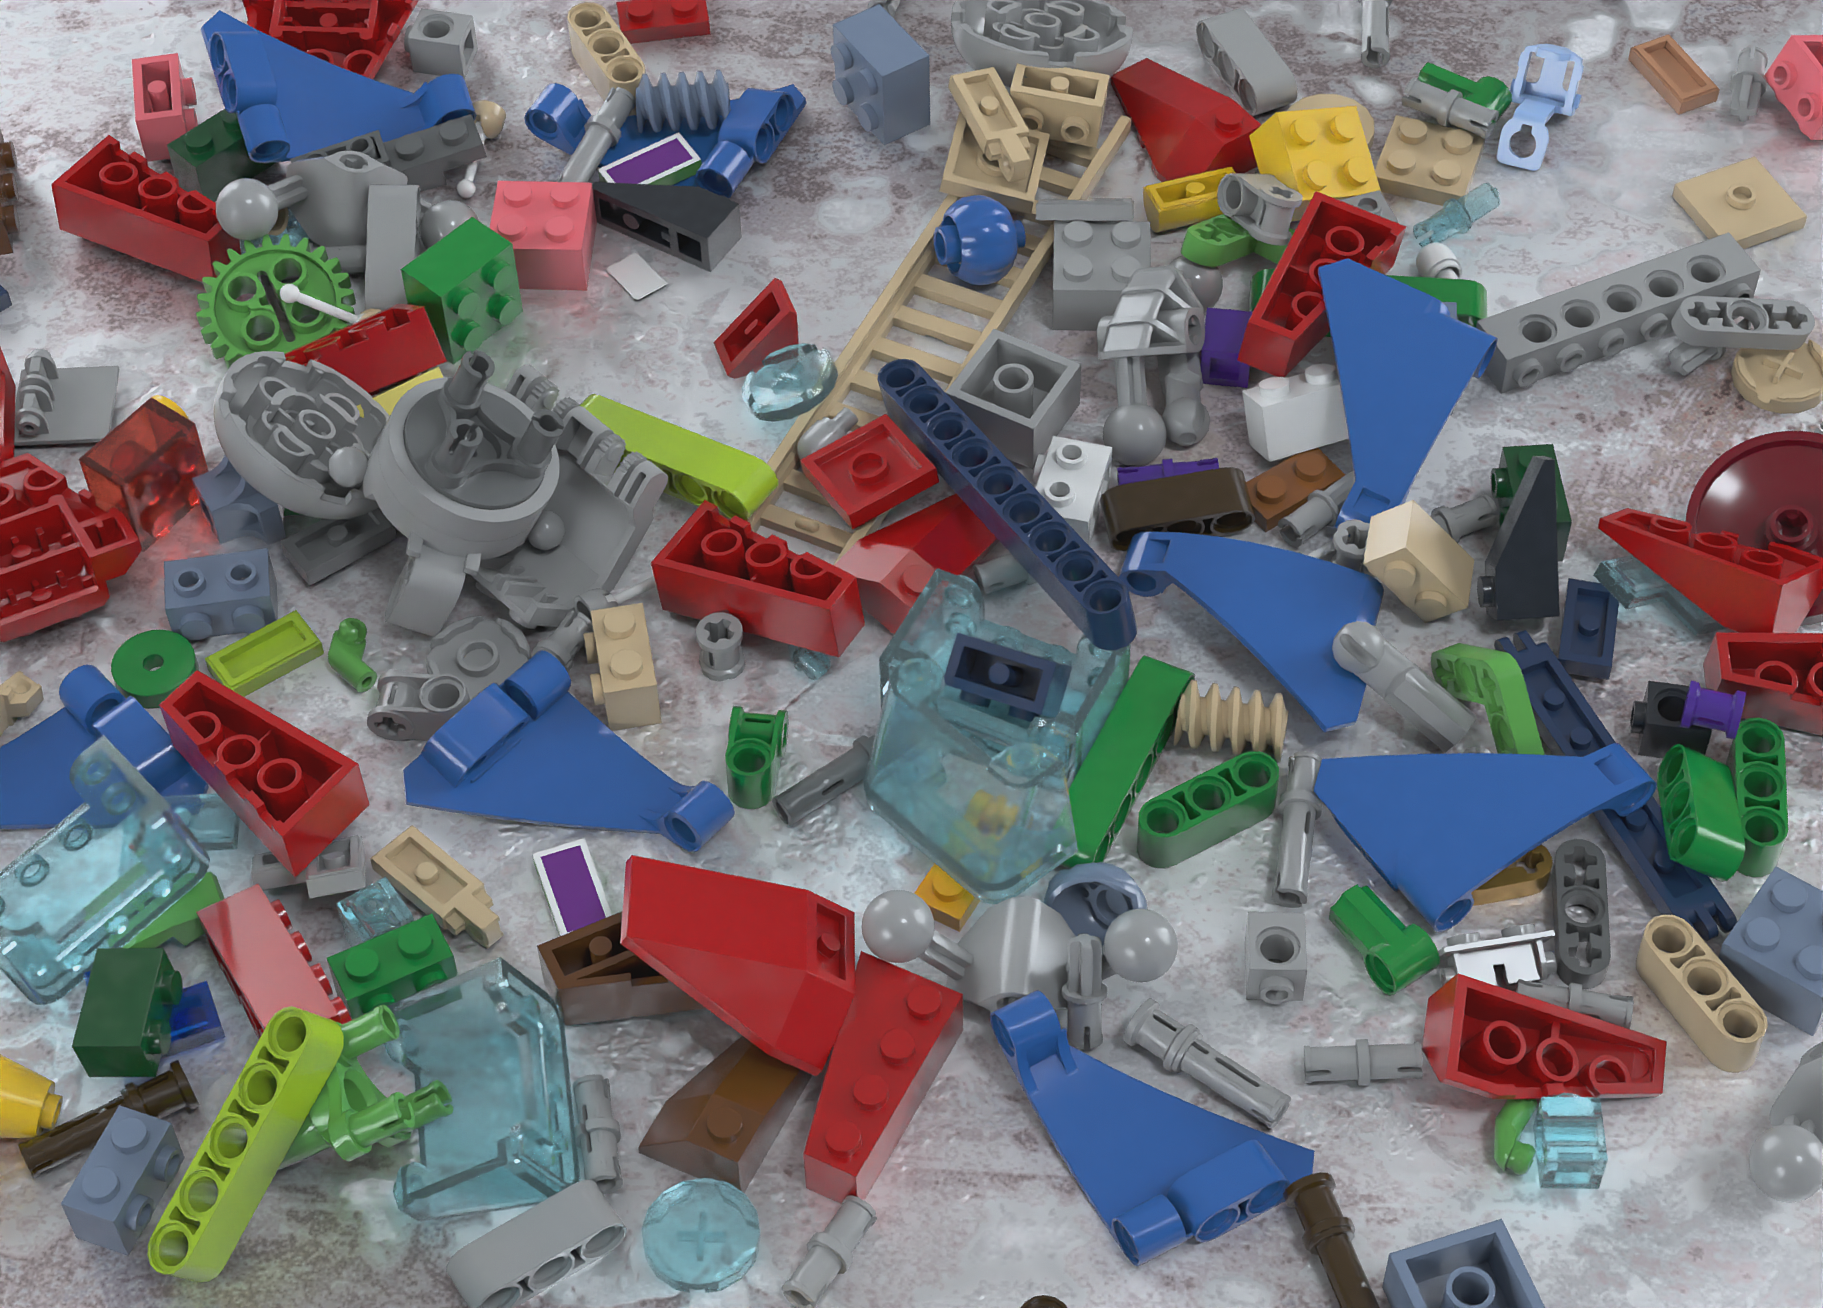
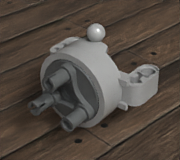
M478 350L474 351V355H472L471 351L463 355L461 364L454 377L428 380L408 390L395 405L369 458L358 448L345 446L337 449L331 455L328 462L329 475L336 483L344 487H354L363 482L365 498L376 501L392 525L408 538L406 554L409 555V558L390 594L385 612V622L433 637L439 634L461 593L466 573L473 576L478 574L480 560L495 558L512 551L517 546L522 547L526 539L537 549L549 550L561 543L565 534L564 522L560 516L551 510H544L554 493L559 478V457L555 443L564 431L561 430L564 428V422L557 413L551 410L542 409L534 413L515 396L487 383L494 373L495 364L490 356Z

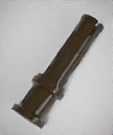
M178 1060L171 1062L170 1070L139 1085H136L134 1082L124 1085L125 1088L120 1090L121 1096L94 1110L75 1117L40 1136L18 1144L33 1178L35 1179L54 1167L93 1150L119 1105L158 1119H162L186 1106L191 1110L200 1107Z
M1319 1172L1302 1177L1290 1184L1283 1193L1287 1206L1295 1208L1305 1231L1302 1237L1305 1249L1310 1251L1311 1254L1319 1256L1340 1308H1380L1351 1243L1355 1237L1353 1222L1350 1218L1343 1217L1333 1194L1336 1184L1332 1175Z

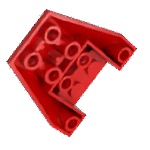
M631 855L626 861L620 944L766 1054L781 1060L785 1064L792 1065L811 1075L817 1076L826 1064L855 996V912L806 889Z

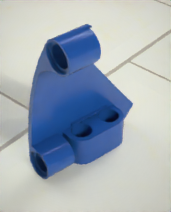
M550 83L528 109L524 119L526 126L536 137L572 155L585 135L584 126L592 115L585 107L583 100H578L577 96L569 88L558 83ZM794 84L775 90L748 88L740 98L730 100V113L725 120L722 115L719 116L715 129L708 127L703 116L697 130H691L684 117L679 131H673L667 118H665L660 132H655L649 119H647L643 132L639 133L637 116L630 115L620 129L621 138L618 143L613 147H609L598 167L602 168L679 132L700 157L702 165L695 175L672 186L701 187L717 195L731 198L754 163H766L807 104L806 98Z
M1140 532L1132 537L1119 574V578L1125 583L1129 592L1143 597H1153L1163 593L1166 587L1174 583L1227 628L1288 690L1324 733L1355 725L1366 683L1354 673L1345 670L1338 664L1334 658L1332 646L1335 635L1345 624L1360 621L1376 626L1384 595V588L1376 578L1329 561L1254 542L1176 532Z
M543 650L538 651L500 685L492 683L473 698L433 734L425 744L421 754L405 767L402 772L406 805L551 826L661 834L676 845L692 853L697 852L735 815L734 807L729 798L716 785L709 781H701L696 786H686L674 781L611 731L568 692L571 687V679L567 670L557 658Z
M1613 743L1584 757L1536 754L1452 753L1322 759L1313 791L1329 809L1344 834L1395 892L1400 890L1434 931L1444 932L1457 925L1470 912L1474 904L1471 893L1516 860L1595 811L1613 809L1619 816L1633 814L1650 800L1657 789V783L1619 743Z
M1039 990L990 1013V1022L996 1039L1035 1113L1098 1216L1123 1253L1135 1266H1141L1193 1237L1202 1243L1224 1235L1285 1202L1283 1196L1285 1189L1298 1179L1313 1174L1314 1150L1282 1140L1207 1111L1116 1070L1070 1046L1066 1028L1061 1029L1053 1006L1048 998Z

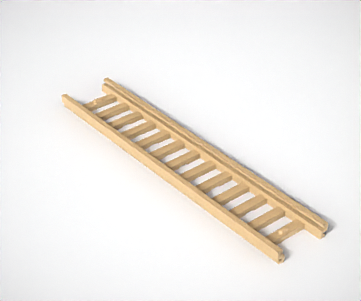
M1121 115L1100 149L1049 139L1046 154L1087 167L1082 177L1078 178L1042 166L1038 187L1068 197L1067 200H1087L1130 133L1131 118ZM951 194L946 196L767 462L777 476L778 486L747 520L750 522L753 532L756 533L760 526H764L838 553L840 555L834 562L835 564L859 539L877 531L889 510L860 525L854 533H850L775 506L783 491L833 508L804 473L797 471L801 466V459L797 450L799 439L817 420H821L823 417L833 419L844 407L850 409L858 418V422L850 429L852 432L880 417L843 404L851 390L880 401L883 400L877 381L878 375L864 371L872 358L886 363L898 359L913 360L931 378L949 384L944 391L946 392L992 330L1004 331L1054 252V220H1036V203L1039 202L1038 200H1034L1031 214L1008 209L1009 212L1020 215L1026 220L1048 226L1049 228L1043 238L1025 233V246L1018 249L1017 253L1030 258L1023 269L1013 266L1004 278L995 282V284L1010 288L1004 299L1000 300L928 275L935 263L941 265L934 249L935 228L941 226L947 209L955 201L962 198ZM915 294L956 307L990 321L981 332L907 307ZM896 326L922 336L928 335L940 339L946 344L969 351L963 363L959 364L886 339V336L892 327Z

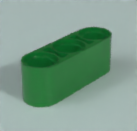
M1749 718L1739 724L1736 738L1732 741L1726 765L1731 770L1745 840L1744 857L1737 871L1745 876L1756 878L1771 874L1778 864L1787 837L1785 739L1782 730L1770 720Z
M1680 744L1674 745L1663 757L1657 772V789L1669 857L1677 863L1720 882L1728 881L1739 869L1745 852V840L1731 770L1729 766Z
M1260 751L1245 752L1147 801L1142 805L1138 818L1137 853L1139 858L1146 865L1166 869L1268 818L1276 807L1279 782V766L1270 755Z

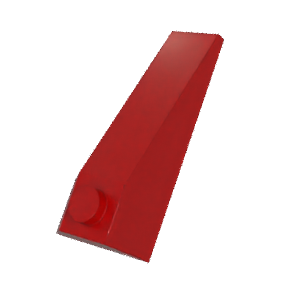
M1148 58L1110 77V83L1126 116L1132 119L1138 131V141L1142 149H1147L1152 160L1151 167L1157 179L1161 182L1232 167L1235 173H1246L1258 167L1249 136L1261 124L1232 98Z
M955 493L859 539L834 566L856 576L862 608L904 643L973 570V564L979 563L999 540Z
M1625 508L1599 519L1598 529L1723 627L1739 633L1797 632L1823 589V558L1788 545L1770 542L1768 551L1738 544L1739 534L1722 530L1720 534L1712 532L1694 534L1691 533L1692 525L1688 522L1630 508Z
M1458 973L1428 998L1422 1051L1441 1083L1491 1099L1658 1097L1663 1093L1667 1041Z

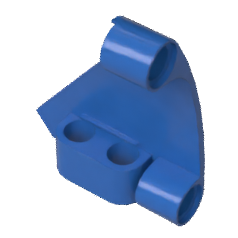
M221 10L201 28L223 105L228 113H236L248 155L255 162H287L308 152L379 130L384 143L469 114L472 115L475 121L477 116L465 79L459 74H445L436 77L428 84L424 82L417 91L412 93L375 81L305 53L233 18Z
M1348 258L1318 267V275L1340 382L1355 482L1336 520V528L1347 520L1357 519L1370 523L1371 516L1405 503L1420 468L1472 377L1479 379L1483 375L1498 342L1497 337L1452 318L1448 308L1435 297Z
M94 665L80 666L72 670L60 684L59 696L65 707L0 747V829L94 827L200 817L209 789L205 780L173 746L170 735L134 697L130 695L125 698Z

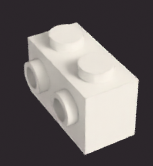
M1315 364L1306 368L1305 373L1288 378H1267L1262 380L1259 386L1242 391L1249 445L1269 462L1349 439L1338 371L1334 364Z
M1053 436L1047 455H1038L1033 483L1037 484L1036 490L1090 546L1102 509L1100 498L1108 490L1111 481L1112 447Z

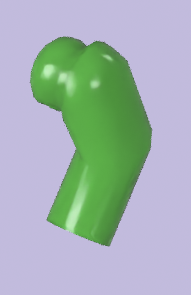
M347 618L341 621L339 630H336L333 634L328 652V662L359 693H363L375 684L377 673L362 660L366 646L364 638L367 635V627L358 619Z

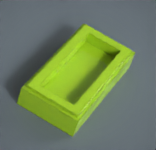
M297 610L206 657L205 662L209 672L217 682L245 697L323 655L324 650L322 642Z

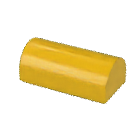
M1232 167L1143 187L1144 208L1151 229L1155 233L1200 223L1223 214L1218 205V186L1225 175L1235 173Z

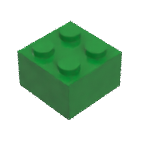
M473 217L466 220L401 269L407 304L424 306L444 356L453 365L462 359L466 352H473L478 349L485 340L505 325L512 323L523 312L513 244Z

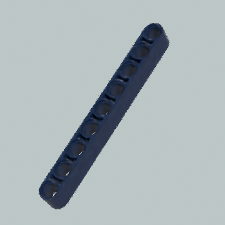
M898 359L883 366L878 373L877 381L888 416L936 467L937 473L1093 645L1099 649L1111 651L1124 648L1133 642L1137 635V623L1129 590L1125 583L918 363L909 359Z

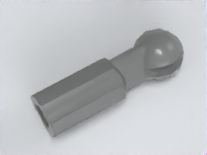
M1199 352L1157 356L1162 394L1165 395L1166 408L1163 411L1162 419L1166 426L1167 438L1182 446H1191L1200 442L1205 437L1210 425L1209 413L1206 406L1201 403L1200 391L1203 389Z
M1356 621L1345 624L1335 635L1332 651L1338 664L1345 670L1358 676L1379 694L1386 703L1445 753L1467 734L1472 724L1476 721L1477 716L1385 640L1377 627L1368 622Z

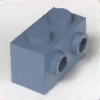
M268 548L164 561L166 615L171 631L182 635L187 640H201L207 637L237 633H253L278 620L277 583Z
M119 1105L61 1202V1206L76 1238L129 1256L185 1158L172 1123Z

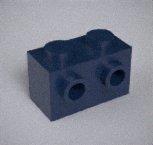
M957 632L942 684L960 689L959 700L989 708L991 700L1010 705L1007 715L1038 724L1041 715L1058 717L1073 667Z

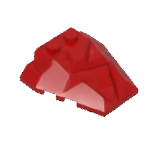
M242 0L248 19L247 25L305 53L370 79L375 78L419 1Z
M29 453L0 462L1 642H7L17 637L29 636L39 629L67 619L78 618L88 611L104 606L110 598L106 581L125 575L142 551L139 538L121 511L114 507L107 510V512L97 506L94 494L86 489H82L78 493L68 488L64 475Z

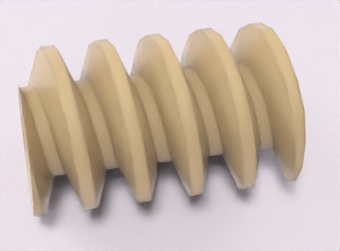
M1191 679L1185 692L1181 695L1175 727L1174 746L1178 744L1184 732H1187L1190 747L1193 749L1199 748L1205 735H1208L1212 752H1219L1226 739H1230L1233 755L1238 756L1243 752L1247 743L1251 742L1253 751L1263 753L1266 752L1269 745L1273 746L1276 762H1281L1289 710H1285L1281 693L1275 694L1269 707H1265L1263 704L1261 690H1255L1248 703H1243L1240 688L1236 686L1232 688L1226 700H1221L1217 683H1212L1205 697H1202L1199 693L1197 680Z

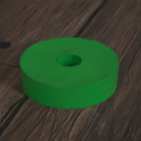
M150 630L131 637L118 648L111 663V673L116 688L125 698L131 695L143 708L148 709L160 708L159 704L196 670L199 671L198 661L191 643L182 635L169 630ZM155 667H160V668L157 669V670L150 671L151 669H153V668H155Z

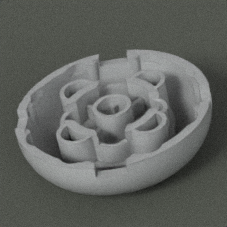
M956 0L951 14V33L961 57L974 70L994 67L1004 86L1010 88L1017 63L1039 68L1067 67L1110 75V78L1122 66L1129 54L1133 27L1125 25L1126 15L1102 0Z
M254 352L239 358L229 367L216 392L214 424L219 443L226 457L246 482L278 505L314 518L329 520L350 519L368 514L379 508L376 501L365 498L363 482L354 487L341 486L332 479L328 470L329 459L337 449L345 446L356 447L367 458H369L390 416L377 401L372 399L373 397L346 376L317 361L310 359L306 366L286 361L284 352ZM361 404L364 418L360 417L357 405Z

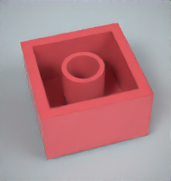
M498 181L489 228L513 244L519 289L587 291L597 227L592 183Z

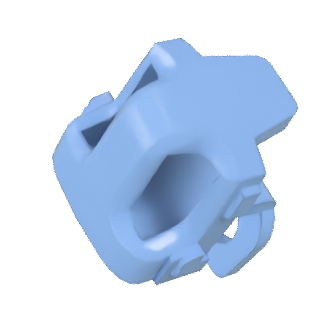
M1536 44L1525 47L1517 64L1519 69L1516 79L1513 78L1510 87L1512 102L1520 105L1515 110L1513 118L1508 120L1502 128L1497 152V160L1500 163L1531 171L1540 169L1549 143V132L1545 124L1554 113L1573 116L1581 101V95L1577 94L1579 80L1582 79L1584 66L1582 65L1583 59L1568 48L1553 44ZM1532 52H1535L1537 57L1545 58L1540 78L1534 83L1527 82L1526 80ZM1568 61H1574L1575 64L1569 88L1566 91L1562 84ZM1523 124L1533 126L1531 134L1536 140V149L1528 157L1515 155L1510 147L1512 136L1522 130Z

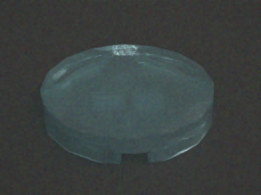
M808 343L790 345L766 356L762 360L764 367L756 374L752 369L747 374L741 391L748 410L759 420L770 422L788 420L810 411L824 401L835 387L838 371L830 352L825 348L818 350L815 344Z
M701 1178L678 1183L662 1192L647 1210L642 1226L646 1261L657 1278L679 1291L689 1293V1289H705V1293L721 1291L740 1281L755 1264L759 1252L761 1234L758 1213L747 1195L728 1182Z

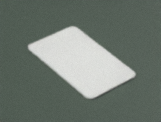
M633 253L606 268L609 274L635 300H641L667 285L666 281L638 253Z

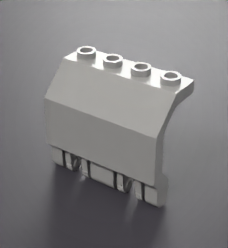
M524 365L514 373L505 391L526 404L534 413L542 409H553V412L557 413L564 422V428L561 429L564 431L555 443L559 457V478L554 493L544 510H551L560 516L564 522L565 534L562 542L549 550L537 549L526 539L522 547L517 546L512 551L495 558L480 560L478 574L471 576L477 580L475 586L479 591L488 597L500 600L510 609L509 616L514 621L527 628L535 629L537 625L558 627L569 611H575L574 598L588 590L597 588L609 592L614 590L654 519L652 510L667 485L668 476L651 461H647V458L637 451L635 453L632 451L631 454H628L620 462L621 456L626 449L625 440L616 435L610 428L584 407L579 406L580 404L570 397H565L563 400L560 399V402L556 403L554 407V402L557 401L559 396L558 392L560 390H558V387L533 366Z

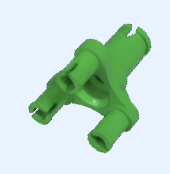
M380 1005L374 1008L373 1011L343 1025L336 1022L341 1027L344 1035V1047L341 1055L278 1170L292 1166L330 1147L342 1159L352 1161L369 1153L372 1149V1144L379 1143L390 1148L409 1139L411 1131L453 1113L454 1108L451 1104L444 1106V1104L452 1102V1098L446 1086L439 1080H435L429 1083L428 1086L404 1096L401 1092H395L387 1098L372 1083L362 1069L357 1056L388 1041H394L399 1038L400 1031L397 1020L386 1005Z

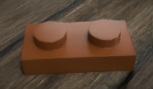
M1319 448L1295 454L1246 482L1255 516L1254 522L1265 533L1278 526L1280 519L1290 515L1305 504L1311 492L1326 490L1346 474Z

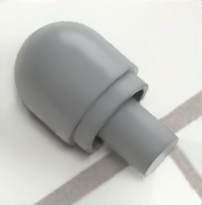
M844 407L833 419L823 417L821 420H817L799 439L797 450L800 459L847 435L846 433L858 422L857 416L850 409Z

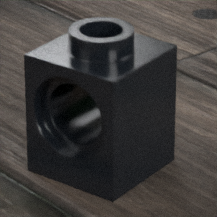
M1648 681L1643 702H1633L1630 718V733L1639 734L1638 755L1663 758L1667 751L1677 744L1706 755L1712 729L1691 725L1690 728L1680 727L1689 686Z

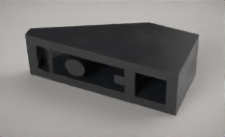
M594 182L592 185L597 223L711 272L742 238L739 204L725 196L717 195L701 187Z
M1546 456L1532 457L1486 558L1485 576L1478 577L1477 595L1481 608L1486 607V614L1496 620L1560 617L1555 459Z

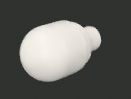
M1430 243L1419 251L1416 258V266L1422 277L1461 279V264L1446 245Z

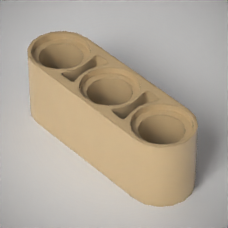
M584 2L573 6L568 11L567 22L571 52L604 102L613 87L615 89L617 87L626 89L636 99V87H639L642 74H646L641 58L602 5L594 2ZM636 106L628 116L636 115Z
M1675 915L1654 917L1647 923L1636 957V970L1639 976L1712 1064L1726 1072L1739 1073L1748 1070L1756 1060L1768 1027L1765 1013L1688 922ZM1695 991H1700L1706 995L1698 994ZM1729 1033L1737 1034V1035L1741 1036L1742 1038L1734 1037V1036H1732V1035L1729 1034Z

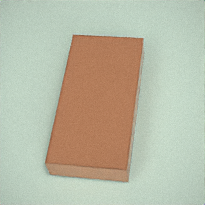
M1669 34L1630 48L1628 60L1678 115L1717 101L1720 89Z

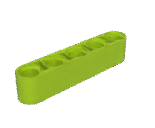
M591 394L579 405L625 440L626 449L621 456L620 462L628 454H631L632 451L634 453L637 451L646 457L647 461H651L667 474L668 482L663 490L665 494L697 507L706 500L718 506L720 515L728 519L736 515L747 521L778 486L775 472L768 464L756 456L600 395Z
M293 1006L281 1009L271 1018L151 1235L148 1243V1259L156 1272L201 1283L209 1282L216 1278L224 1269L341 1055L344 1047V1035L341 1027L335 1021Z

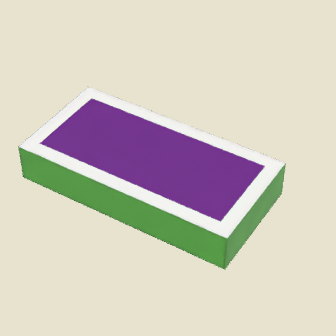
M678 132L598 169L600 182L674 185L695 175L702 162L700 157Z
M585 838L532 853L534 866L559 936L612 915Z

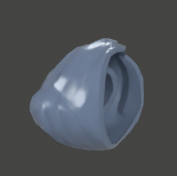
M1102 862L1077 864L1071 869L1060 870L1049 881L1044 898V904L1062 915L1076 937L1078 934L1088 933L1089 936L1099 937L1102 946L1104 945L1107 929L1115 918L1132 909H1148L1146 898L1134 879L1122 868Z

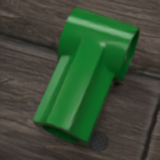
M1427 62L1420 70L1417 78L1421 82L1446 92L1454 89L1461 92L1466 100L1491 110H1497L1499 112L1498 120L1512 102V94L1504 82L1495 77L1486 76L1475 82Z
M1357 884L1342 893L1339 900L1330 908L1329 920L1362 954L1366 971L1371 980L1383 993L1389 996L1395 995L1439 966L1440 956L1438 950L1426 931L1415 924L1405 926L1368 886L1359 887Z

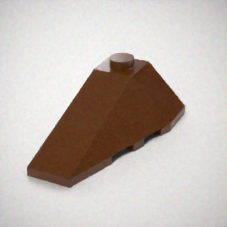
M741 1036L665 1102L638 1147L639 1153L742 1197L812 1075L766 1054L744 1036Z

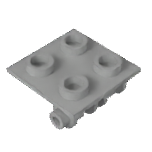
M33 350L25 358V369L21 370L15 403L14 446L109 442L119 366L56 368L55 362L47 350Z

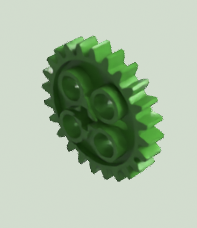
M266 234L263 236L262 247L255 248L251 241L244 240L246 252L242 255L229 248L227 254L230 263L225 265L214 261L212 265L217 278L203 277L202 282L207 293L197 294V301L202 310L197 312L196 316L200 327H204L201 330L205 344H211L210 347L215 359L225 356L224 360L227 369L236 360L245 355L262 351L284 352L285 354L348 326L346 321L299 302H284L280 297V289L286 284L281 283L286 277H299L295 282L288 284L297 286L300 293L355 315L354 308L351 307L356 304L354 291L349 289L351 282L348 272L341 273L342 269L339 259L336 257L328 260L324 246L318 247L311 253L308 238L305 237L296 247L291 246L288 234L283 235L279 245H273L269 235ZM260 275L268 277L279 307L285 313L288 326L295 337L293 342H288L281 330L275 311L269 305L264 287L258 279ZM243 294H254L248 301H236ZM306 315L318 316L312 322H299ZM261 333H272V336L267 340H253Z

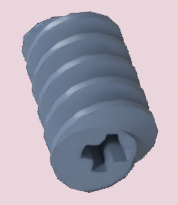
M721 70L715 71L712 83H707L703 71H697L694 84L690 85L684 71L679 72L675 85L670 84L666 73H660L657 86H652L646 73L642 74L639 87H636V116L639 133L643 132L647 119H649L653 130L660 132L665 118H667L673 131H679L684 117L690 129L697 130L703 116L708 127L715 129L719 116L722 115L725 120L731 111L728 82L726 83Z

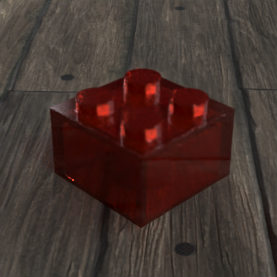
M152 397L79 458L89 492L94 494L97 506L106 512L114 507L125 515L140 540L142 552H145L159 538L166 536L178 521L194 507L200 505L192 478L209 472L196 424Z

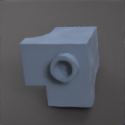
M224 455L222 461L214 469L192 478L201 512L220 545L242 536L257 537L267 545L286 538L278 504L262 495L246 482L232 466L226 455Z

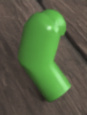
M1507 1099L1495 1118L1494 1160L1503 1171H1506L1508 1168L1518 1175H1524L1528 1173L1534 1161L1535 1148L1530 1144L1520 1142L1523 1129L1537 1108L1536 1099Z

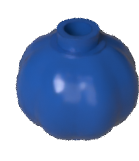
M983 195L962 197L955 201L945 212L941 226L936 227L934 231V249L939 263L947 265L948 270L955 277L973 285H988L1004 278L1013 267L1017 250L1024 248L1026 242L1023 223L1020 220H1013L1009 210L999 201Z

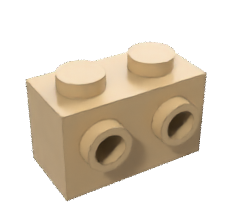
M1017 63L1010 89V97L1028 129L1050 134L1049 139L1097 147L1110 75L1067 67L1039 68Z
M1414 500L1371 516L1363 564L1373 576L1377 577L1399 598L1403 605L1409 607L1424 623L1468 608L1474 559Z
M643 603L592 610L593 632L583 633L588 665L598 663L600 673L590 674L594 705L605 704L608 726L611 731L662 723Z

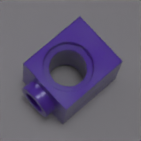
M1207 307L1205 340L1201 350L1200 363L1203 384L1248 388L1250 366L1237 361L1247 323L1253 312Z

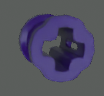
M1690 681L1680 727L1690 728L1691 725L1723 731L1726 734V738L1735 740L1743 712L1746 692L1737 690L1732 695L1701 688L1699 682Z

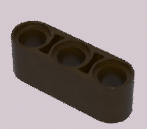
M1234 467L1217 468L1122 484L1108 489L1100 498L1111 548L1117 551H1127L1132 537L1140 532H1176L1223 536L1241 532L1251 526L1255 520L1244 473L1239 468Z

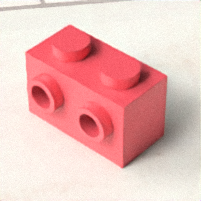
M1791 35L1764 76L1775 92L1776 99L1788 109L1798 122L1801 132L1809 137L1810 140H1823V35Z
M178 53L132 59L135 122L147 162L170 159L167 144L198 126L195 109H189V106L197 105L192 77L184 78Z

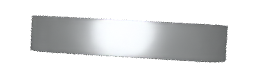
M1690 296L1681 303L1672 319L1671 326L1673 332L1680 340L1693 346L1795 350L1800 348L1815 326V319L1806 306L1793 300ZM1732 316L1746 318L1752 323L1754 330L1740 328L1735 324Z

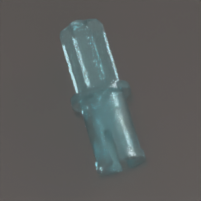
M1483 183L1457 200L1451 198L1445 201L1443 209L1414 225L1413 233L1416 239L1430 230L1433 231V234L1421 241L1419 245L1423 248L1430 243H1442L1458 232L1464 234L1470 231L1472 223L1500 205L1498 189L1496 187L1493 188L1490 183Z

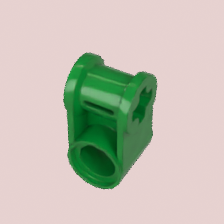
M740 706L732 708L725 762L728 796L738 807L758 809L772 801L776 793L781 759L785 756L789 724L787 710H778L776 715L744 712L743 707Z

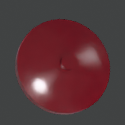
M1807 431L1773 432L1748 439L1723 453L1706 469L1691 494L1685 522L1692 525L1691 533L1712 532L1720 534L1724 530L1739 534L1738 544L1768 551L1769 543L1775 542L1823 558V434ZM1823 589L1800 626L1823 622Z

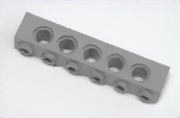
M1728 232L1478 320L1477 329L1498 338L1496 349L1485 373L1502 394L1519 387L1530 386L1538 380L1563 371H1572L1580 365L1599 358L1614 356L1622 350L1638 344L1656 341L1664 335L1673 332L1671 326L1672 319L1683 300L1687 297L1754 298L1761 269Z

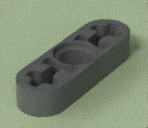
M1573 839L1559 846L1552 867L1556 972L1559 978L1568 986L1570 983L1582 984V990L1595 988L1603 982L1611 958L1606 860L1602 850L1594 843L1583 839ZM1571 862H1581L1583 870L1586 871L1583 885H1574L1576 872ZM1574 904L1585 905L1593 910L1596 918L1588 923L1576 922L1567 915L1565 909ZM1579 942H1587L1586 960L1591 964L1590 967L1580 966L1579 959L1575 958Z

